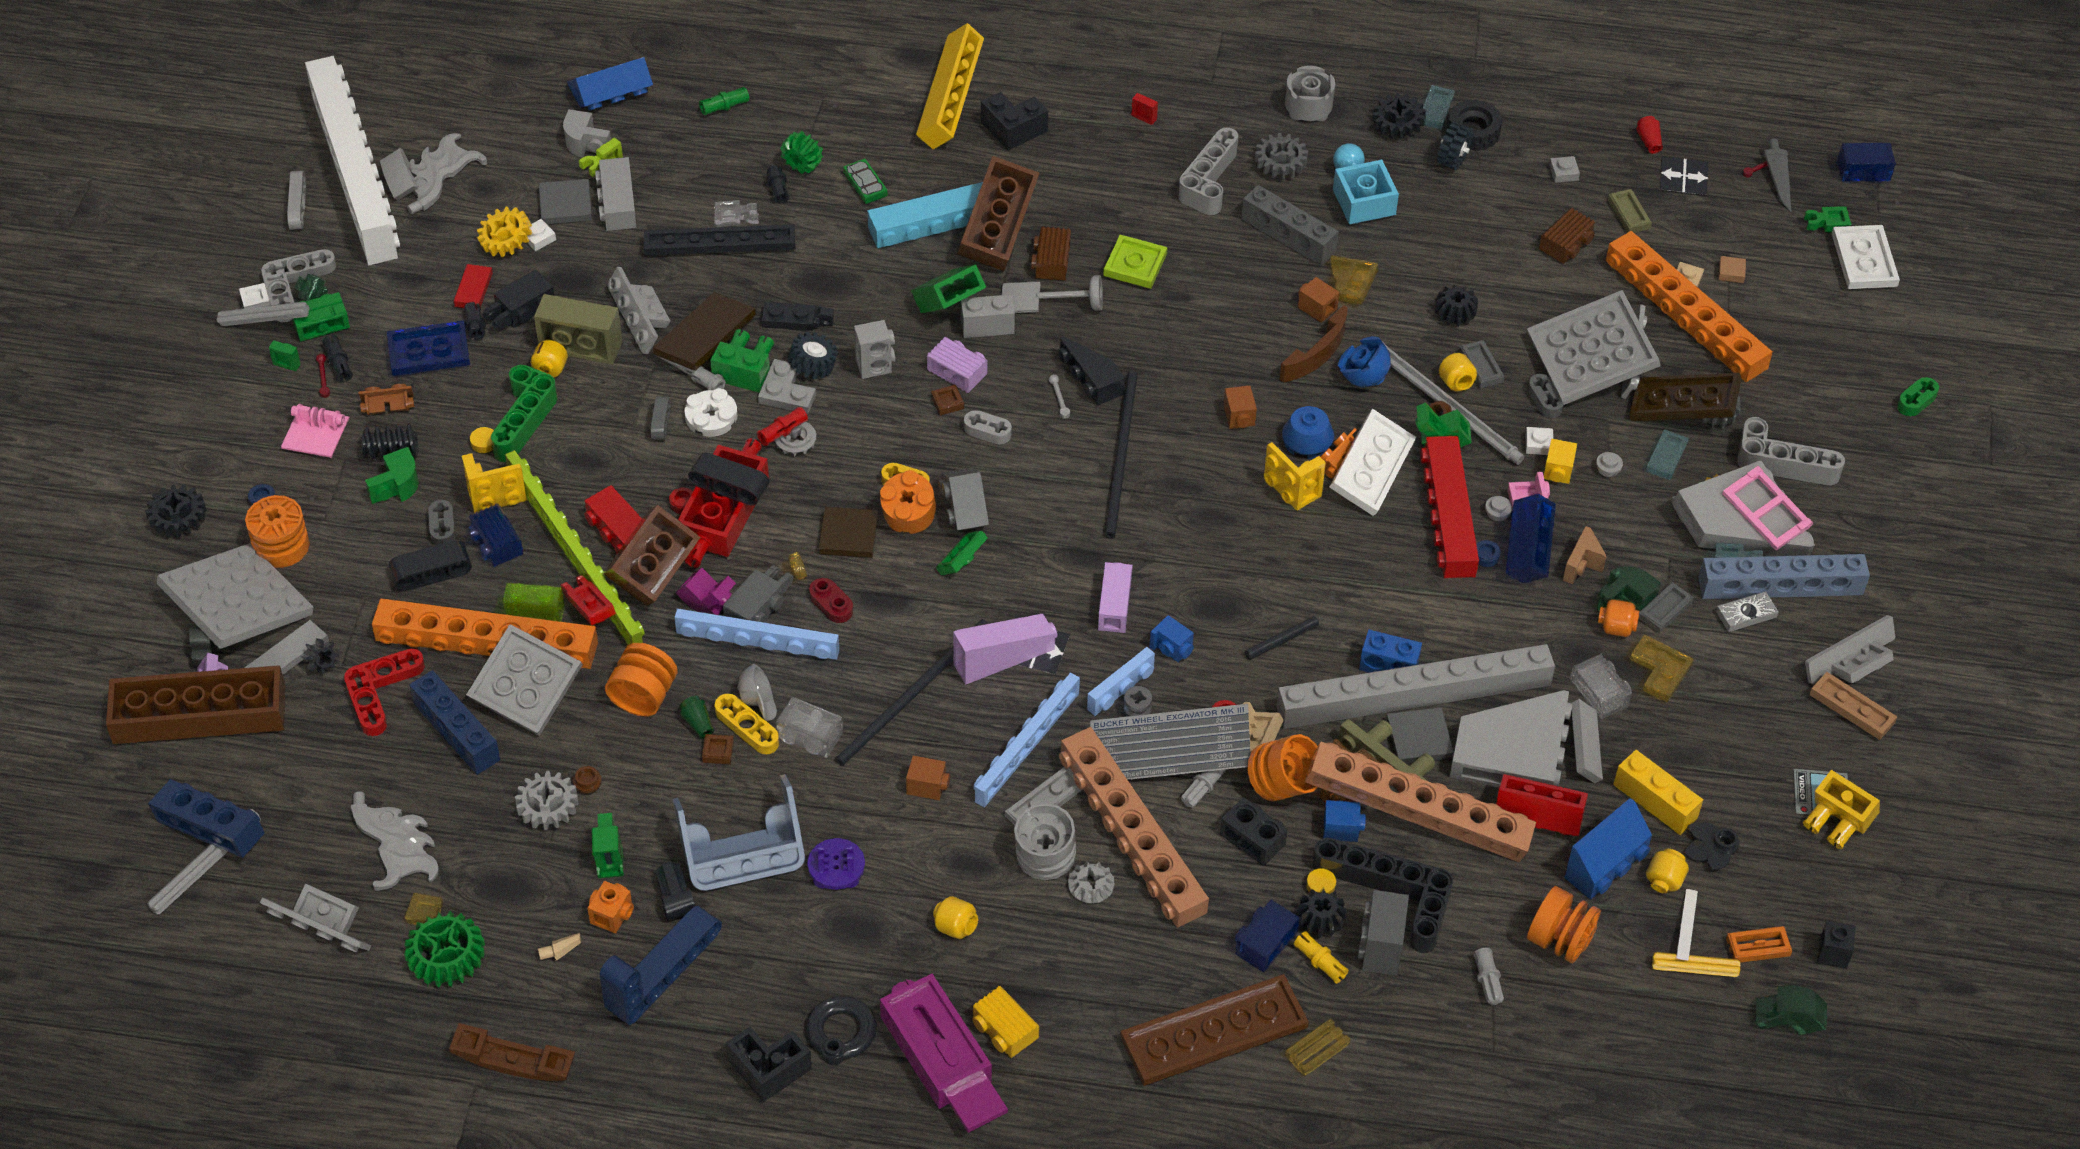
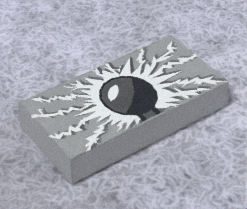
M1766 591L1719 605L1716 610L1728 632L1777 618L1779 612Z

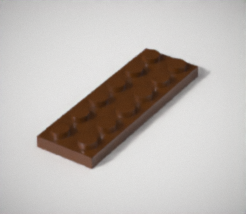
M1283 974L1122 1030L1120 1038L1143 1086L1307 1029L1309 1021Z

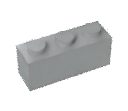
M629 157L599 160L600 170L595 171L596 183L597 185H602V188H597L598 202L604 204V206H599L600 221H606L607 231L637 228Z

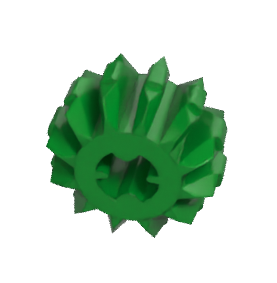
M803 131L799 133L793 132L782 143L780 148L782 153L780 156L786 160V165L792 167V171L797 169L801 174L804 172L810 173L821 162L823 148L817 145L818 140H813L811 134L806 136Z

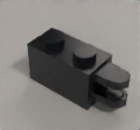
M535 269L495 292V303L487 307L483 311L482 316L487 321L492 320V326L496 330L500 331L509 325L515 328L535 316L544 294L555 296L554 288Z

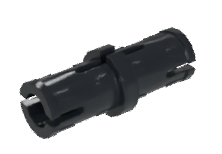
M332 334L331 337L334 343H331L328 335L322 340L328 354V364L333 367L337 381L344 382L341 375L344 374L347 382L353 377L347 363V353L342 350L338 336Z

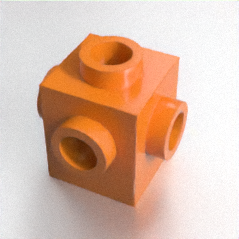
M604 881L599 890H594L589 900L587 909L590 924L616 934L623 921L630 918L634 909L630 891L621 884H612Z

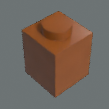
M1317 277L1309 283L1303 284L1298 292V308L1320 323L1338 308L1339 291Z
M1251 386L1225 388L1223 406L1229 428L1255 426L1257 408Z
M912 756L906 777L907 794L940 800L942 791L948 790L950 774L946 773V762Z

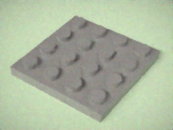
M1623 290L1527 328L1528 335L1563 405L1661 366L1659 358Z
M250 543L157 576V585L219 649L313 614L314 607L267 560L259 557Z

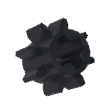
M316 638V644L305 645L307 651L305 655H302V658L309 662L307 669L313 671L317 667L319 673L325 674V668L336 667L334 661L335 657H338L339 654L332 650L334 643L328 641L324 645L323 639ZM320 651L321 656L323 657L322 660H320V656L318 655Z

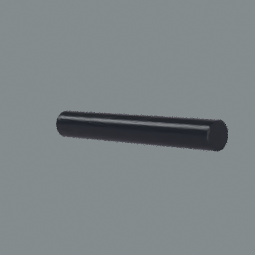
M1313 616L1245 650L1246 657L1251 660L1319 626L1318 619Z

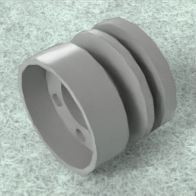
M1047 803L1033 805L1024 810L1017 818L1014 828L1016 855L1019 866L1026 874L1035 879L1051 880L1066 874L1074 865L1076 858V838L1073 819L1066 810L1057 805Z

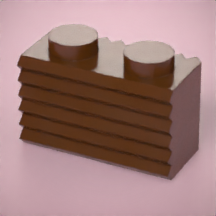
M1570 208L1541 235L1539 249L1565 264L1569 258L1574 259L1583 244L1588 245L1593 240L1595 232H1593L1594 220Z
M1043 226L1040 230V236H1035L1034 251H1038V253L1032 254L1031 269H1036V278L1066 280L1071 230L1069 228L1060 229L1058 227L1055 229L1054 227L1045 228Z

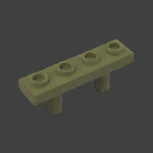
M1349 719L1341 724L1338 742L1347 751L1363 754L1367 759L1377 763H1387L1401 772L1416 774L1425 781L1427 780L1423 776L1435 767L1434 759L1427 753L1422 754L1415 762L1408 766L1381 745L1393 732L1391 725L1384 720H1381L1368 733ZM1416 796L1420 802L1426 803L1422 797Z

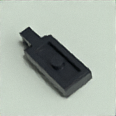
M765 302L763 328L813 331V328L819 326L833 327L834 309L818 305Z

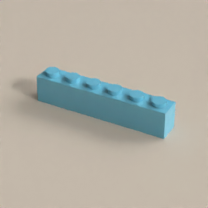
M983 182L867 210L868 229L876 247L891 246L967 226Z

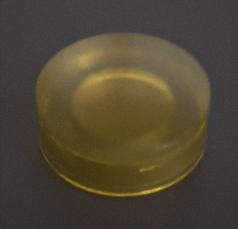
M799 552L790 554L788 559L795 578L798 580L806 578V570Z

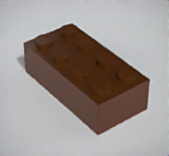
M992 156L957 254L1005 271L1040 173Z

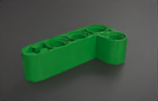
M517 365L510 370L511 391L517 400L491 434L494 457L498 461L506 462L505 454L514 450L519 454L556 404L555 379L550 374L526 365Z

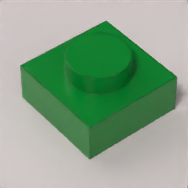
M273 340L269 346L273 365L296 372L301 365L297 347Z

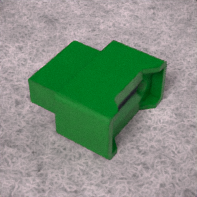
M612 813L597 814L598 827L592 828V855L596 863L598 878L624 876L623 848L618 826L614 824Z

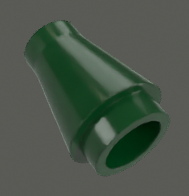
M691 696L685 699L679 706L681 710L680 715L693 728L700 739H704L706 734H713L714 728L711 724L705 701L701 700L699 696Z

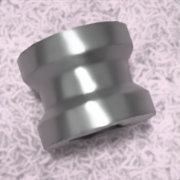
M1134 686L1126 691L1124 695V714L1126 717L1151 714L1152 694L1147 688Z

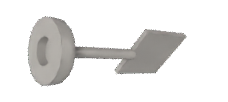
M1100 275L1092 276L1090 278L1089 290L1040 292V282L1003 283L1002 295L1012 294L1015 313L1039 312V299L1090 297V304L1093 310L1102 311L1103 287Z

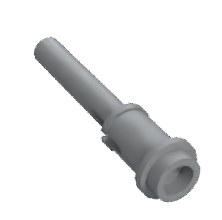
M661 358L691 375L693 381L705 386L708 390L724 389L725 380L720 374L715 375L702 366L693 371Z

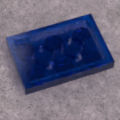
M464 320L387 331L392 376L470 365Z

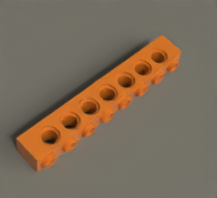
M1630 231L1609 243L1605 261L1610 267L1617 270L1629 283L1640 290L1646 298L1655 303L1662 312L1670 316L1682 329H1685L1699 344L1707 348L1715 358L1729 367L1733 373H1740L1741 379L1748 382L1768 369L1773 352L1635 233Z
M381 598L372 622L375 641L385 644L395 643L410 647H425L439 651L448 650L464 654L487 656L492 654L509 624L581 661L583 664L581 668L591 669L598 645L596 626Z

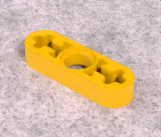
M723 694L716 699L715 713L717 718L757 752L771 754L778 749L779 736L777 730L733 694ZM746 719L752 720L755 723L750 728H742L739 725L741 721ZM761 736L766 740L761 742Z

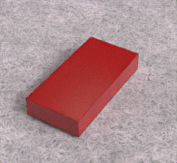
M467 264L454 299L455 307L464 308L467 303L475 302V308L477 303L481 308L493 274L492 267Z

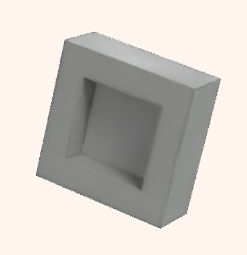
M1574 156L1550 158L1549 166L1555 183L1579 181L1580 172Z

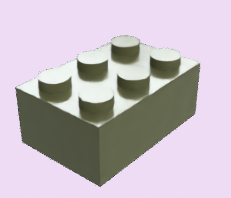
M543 295L534 316L538 344L545 340H553L564 346L569 357L614 364L622 345L619 310L617 307L560 296Z

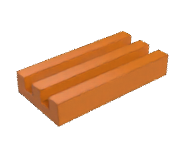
M1784 926L1728 933L1726 937L1727 944H1730V953H1733L1732 959H1737L1740 963L1789 957L1792 953ZM1775 937H1780V938H1781V939L1769 940V941L1759 940V939H1767V938H1775ZM1756 940L1754 943L1737 944V942Z

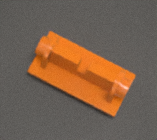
M1354 428L1348 435L1343 432L1333 443L1336 448L1333 451L1328 448L1322 454L1321 458L1326 462L1325 474L1329 478L1335 477L1344 460L1342 456L1345 457L1355 439L1352 434L1357 429Z

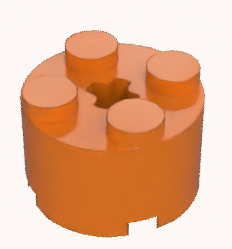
M908 470L891 477L881 488L880 501L884 518L893 530L914 534L925 530L933 522L936 511L934 492L929 481L915 471Z

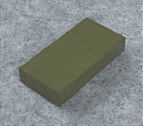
M1632 189L1609 194L1608 202L1627 233L1651 229L1652 222Z

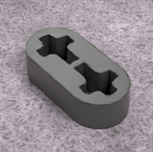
M1544 374L1532 376L1529 382L1528 393L1539 412L1546 418L1559 417L1562 413L1563 403L1551 378Z
M656 396L651 422V439L666 440L671 410L670 397Z
M446 500L434 501L428 509L432 543L439 545L455 541V520L452 504ZM440 511H444V518H439ZM440 529H445L444 536H440Z

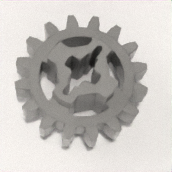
M546 771L545 777H540L538 773H535V780L532 781L526 778V787H518L519 795L515 796L517 813L519 816L522 815L525 824L531 821L533 828H537L539 824H543L544 830L548 829L549 824L559 828L560 820L568 823V814H576L575 806L579 804L576 786L571 785L569 777L562 780L561 773L559 772L554 777H551L550 771Z

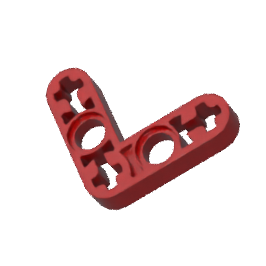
M417 649L403 650L349 668L345 672L346 687L362 731L366 735L378 736L387 727L385 714L375 689L415 677L424 671L423 655ZM413 660L415 664L410 665L408 661ZM396 664H399L400 670H397ZM383 667L392 669L388 675L377 674L378 670ZM357 677L360 678L363 687L359 689L356 681L354 680ZM363 697L373 698L372 702L368 705H360L358 703ZM372 713L375 718V721L377 722L373 725L369 721L368 715Z

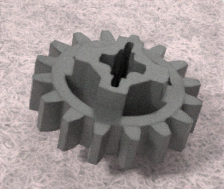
M1278 133L1275 138L1270 134L1268 135V140L1262 138L1260 144L1256 145L1255 162H1257V168H1264L1263 174L1272 173V178L1281 175V178L1285 179V176L1288 174L1293 178L1295 172L1301 174L1302 169L1307 166L1308 150H1305L1306 144H1299V138L1292 140L1291 134L1282 137V134Z

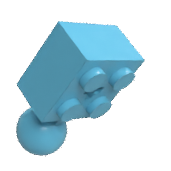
M1354 144L1340 146L1335 151L1333 157L1336 168L1333 191L1348 223L1354 224L1396 215L1399 193L1383 161L1377 160L1364 163L1365 157L1360 147Z

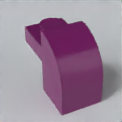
M700 568L691 574L675 593L691 609L701 613L718 615L723 610V605L731 597L732 593L730 590L736 583L729 576L717 583L703 568Z

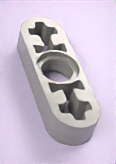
M304 171L290 172L287 210L290 230L304 228L306 177Z

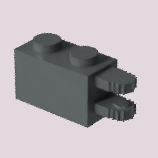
M775 565L771 566L764 574L755 569L723 605L724 616L766 623L774 610L777 611L782 606L784 601L783 594L792 584L794 577L787 572L776 581L780 569Z

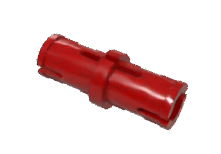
M797 407L787 415L775 418L774 423L757 432L759 442L763 446H768L779 437L788 436L792 429L808 421L805 410L802 407Z

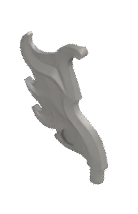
M453 133L446 135L441 139L438 149L434 152H429V147H426L422 152L420 164H415L414 159H411L409 162L413 169L411 173L419 187L413 191L418 196L417 201L407 205L411 215L420 210L425 211L439 199L445 178L454 177L471 161H479L482 165L487 164V158L482 153L472 150L467 151L455 144V141L461 138V134Z
M355 792L353 794V805H351L354 821L364 834L381 843L378 850L387 871V876L384 880L373 882L374 890L379 891L392 888L401 878L416 872L428 874V881L430 883L435 880L439 871L437 861L423 850L425 845L435 847L434 841L429 835L416 829L418 826L428 827L424 818L417 815L402 816V810L394 807H367L365 804V793Z

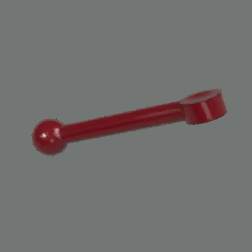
M1765 161L1753 168H1744L1743 176L1751 177L1753 172L1768 166L1767 162Z
M318 354L316 361L319 363L322 387L319 393L321 397L327 398L330 396V390L326 384L324 366L326 356Z

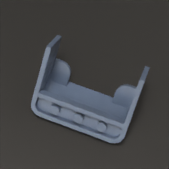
M785 774L779 775L784 803L773 805L766 811V829L710 841L709 832L704 825L700 823L686 824L684 811L679 799H672L690 879L697 889L711 890L795 871L802 866L805 860L804 848L792 786Z

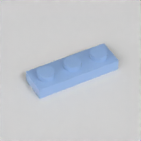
M1146 647L1088 693L1087 710L1096 716L1102 710L1109 709L1117 698L1122 694L1125 695L1126 691L1134 687L1142 678H1148L1154 670L1155 653Z

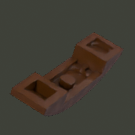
M1343 305L1328 319L1327 334L1308 352L1303 353L1296 349L1281 363V382L1285 383L1306 376L1328 361L1343 339L1348 307Z
M458 1023L449 1048V1052L487 1069L508 1075L545 1081L567 1080L575 1056V1051L546 1045L545 1049H539L488 1036V1030L461 1023Z

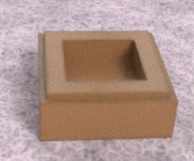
M1721 256L1718 280L1744 283L1746 259Z

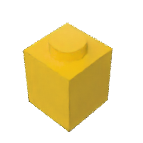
M1551 438L1544 479L1569 484L1577 443Z

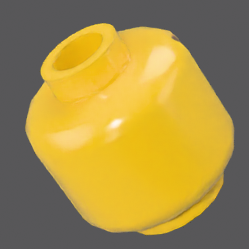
M542 341L536 346L531 357V367L550 374L555 378L561 374L568 358L567 350L556 341Z
M1461 353L1447 356L1439 367L1440 377L1453 391L1469 389L1477 377L1475 366L1466 355Z
M1673 849L1656 852L1646 871V877L1652 883L1651 887L1657 892L1664 894L1668 891L1679 890L1689 871L1685 856Z
M950 896L936 905L933 912L935 926L938 931L957 939L971 935L978 924V915L976 914L975 907L971 903L957 897Z

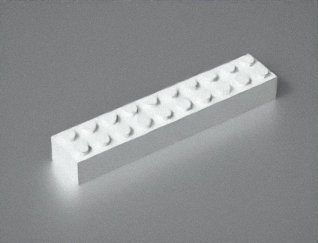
M334 56L305 62L312 98L368 266L397 259L396 248L400 247L397 233H393V230H397L393 215H388L391 212L388 199L382 198L385 195L382 181H376L379 178L376 164L370 163L373 161L370 147L364 146L368 143L364 130L359 131L362 128L359 114H353L356 111L353 97L348 98L351 94L347 80L342 81V79H345L342 65L336 64Z

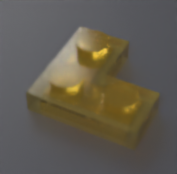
M1645 634L1631 655V660L1653 670L1644 684L1643 691L1667 703L1691 668L1694 660Z

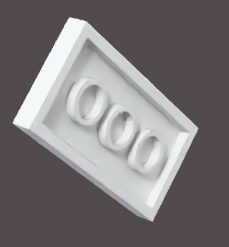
M1372 409L1362 424L1329 488L1374 516L1383 503L1416 437Z

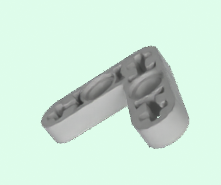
M326 249L270 261L263 265L261 272L270 305L294 303L289 283L333 272L336 268L333 252ZM297 265L305 266V268L300 271L293 270V268ZM280 288L285 290L282 294L276 295L272 293ZM291 318V319H282V320H277V321H279V322H288V321H291L292 318Z

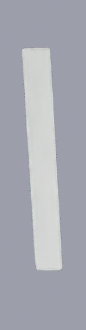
M1686 889L1677 959L1686 961L1689 959L1698 893L1695 890Z

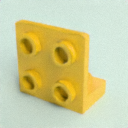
M1271 442L1267 445L1264 479L1270 487H1274L1281 494L1282 499L1286 503H1290L1298 511L1322 496L1326 462L1318 456L1311 461L1304 462L1298 468Z
M472 453L462 455L467 489L474 513L490 511L507 505H515L527 500L520 464L483 472L481 464H475Z

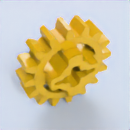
M505 207L503 212L496 209L495 215L487 214L488 220L480 222L483 228L477 229L479 234L477 239L485 252L490 251L492 256L499 252L501 257H504L508 251L513 255L515 248L523 249L521 243L529 242L527 235L532 234L530 220L525 212H519L517 207L512 209V211Z

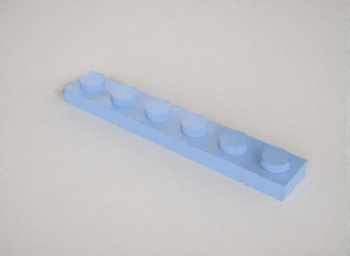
M677 609L675 614L676 633L687 637H701L712 641L736 643L741 646L750 645L762 647L766 650L817 656L821 659L837 660L839 635L683 609Z
M1070 673L1064 681L1060 680L1057 683L1053 694L1049 699H1044L1041 702L1035 716L1028 718L1017 737L1013 736L1009 740L1004 753L994 758L990 769L985 775L978 777L974 784L975 803L985 808L1079 695L1080 678Z

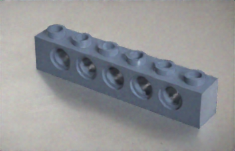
M1865 554L1704 558L1698 579L1702 599L1745 598L1765 591L1770 598L1852 596L1864 594L1870 574Z

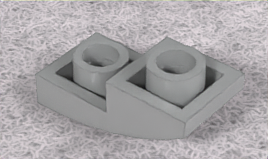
M399 148L380 160L384 177L396 200L402 199L419 188L411 173L413 169L403 149Z

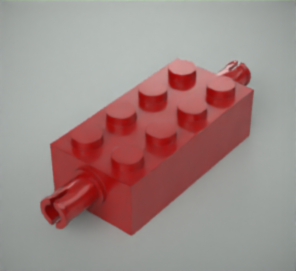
M752 438L747 439L741 451L717 445L713 455L757 469L769 478L767 458L757 456L762 448L759 441L754 439L752 446H750ZM696 486L678 519L701 537L684 560L685 563L692 566L695 560L694 568L699 567L707 551L729 557L755 505H747Z

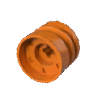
M273 495L255 502L247 511L245 522L252 547L256 551L255 553L259 557L267 560L274 568L292 566L302 560L308 552L310 542L301 506L295 500L287 496Z
M645 643L629 644L622 653L617 667H615L605 685V692L615 705L628 713L647 717L655 715L666 696V692L678 674L677 666L671 657L655 646Z
M1298 734L1259 744L1254 748L1248 759V774L1256 793L1263 799L1273 802L1314 792L1318 787L1306 783L1305 779L1313 754L1318 747L1316 743L1309 737Z
M1554 886L1538 909L1530 926L1527 939L1544 949L1555 939L1557 943L1554 954L1560 957L1567 949L1565 960L1573 964L1590 944L1597 929L1601 910L1592 906L1586 913L1588 903L1584 900L1574 910L1571 909L1574 896Z

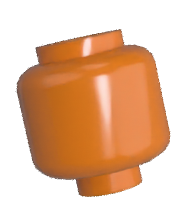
M1610 600L1606 608H1600L1598 623L1603 624V630L1606 634L1628 637L1632 631L1636 632L1640 611L1635 610L1636 607L1631 602Z

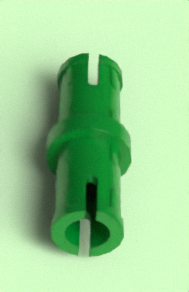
M745 87L730 92L722 91L717 96L700 100L699 108L704 116L718 110L726 111L732 106L748 102L749 94Z

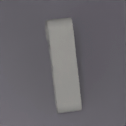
M1232 128L1220 129L1181 175L1178 195L1181 203L1208 215H1215L1221 211L1223 187L1216 180L1237 155L1238 133Z
M1751 417L1745 421L1737 459L1740 467L1761 460L1765 467L1772 472L1773 476L1823 485H1835L1839 482L1845 464V458L1841 453L1767 439L1768 424L1765 420L1759 417Z

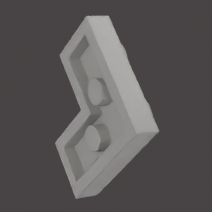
M774 359L759 393V404L791 411L797 407H802L806 414H809L816 397V388L794 384L798 375L796 373L797 368L792 369L790 367L791 363Z

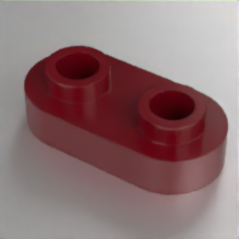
M819 578L810 584L809 593L811 601L831 621L844 623L851 619L853 616V602L832 580Z

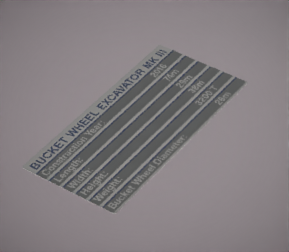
M1248 704L1090 721L1091 728L1127 780L1248 767V759L1251 754Z

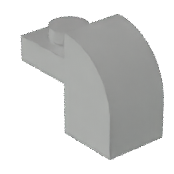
M568 109L563 122L566 147L572 154L583 158L586 151L596 153V150L601 145L611 140L609 130L594 128L592 113Z

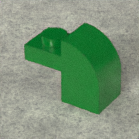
M1427 403L1417 406L1415 423L1421 432L1423 446L1426 445L1427 437L1458 436L1460 448L1472 443L1470 423L1458 409L1438 416Z
M408 447L384 455L383 460L386 472L365 480L368 496L372 504L387 500L396 495L403 502L416 492L419 480L415 460Z

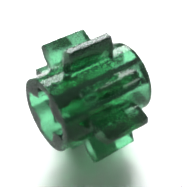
M307 273L306 278L299 276L295 288L299 290L298 297L309 301L327 294L329 289L324 286L326 280L311 273Z

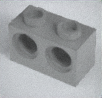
M885 320L854 326L855 358L861 378L892 373V362H895V353L891 345L895 344L892 329H887Z

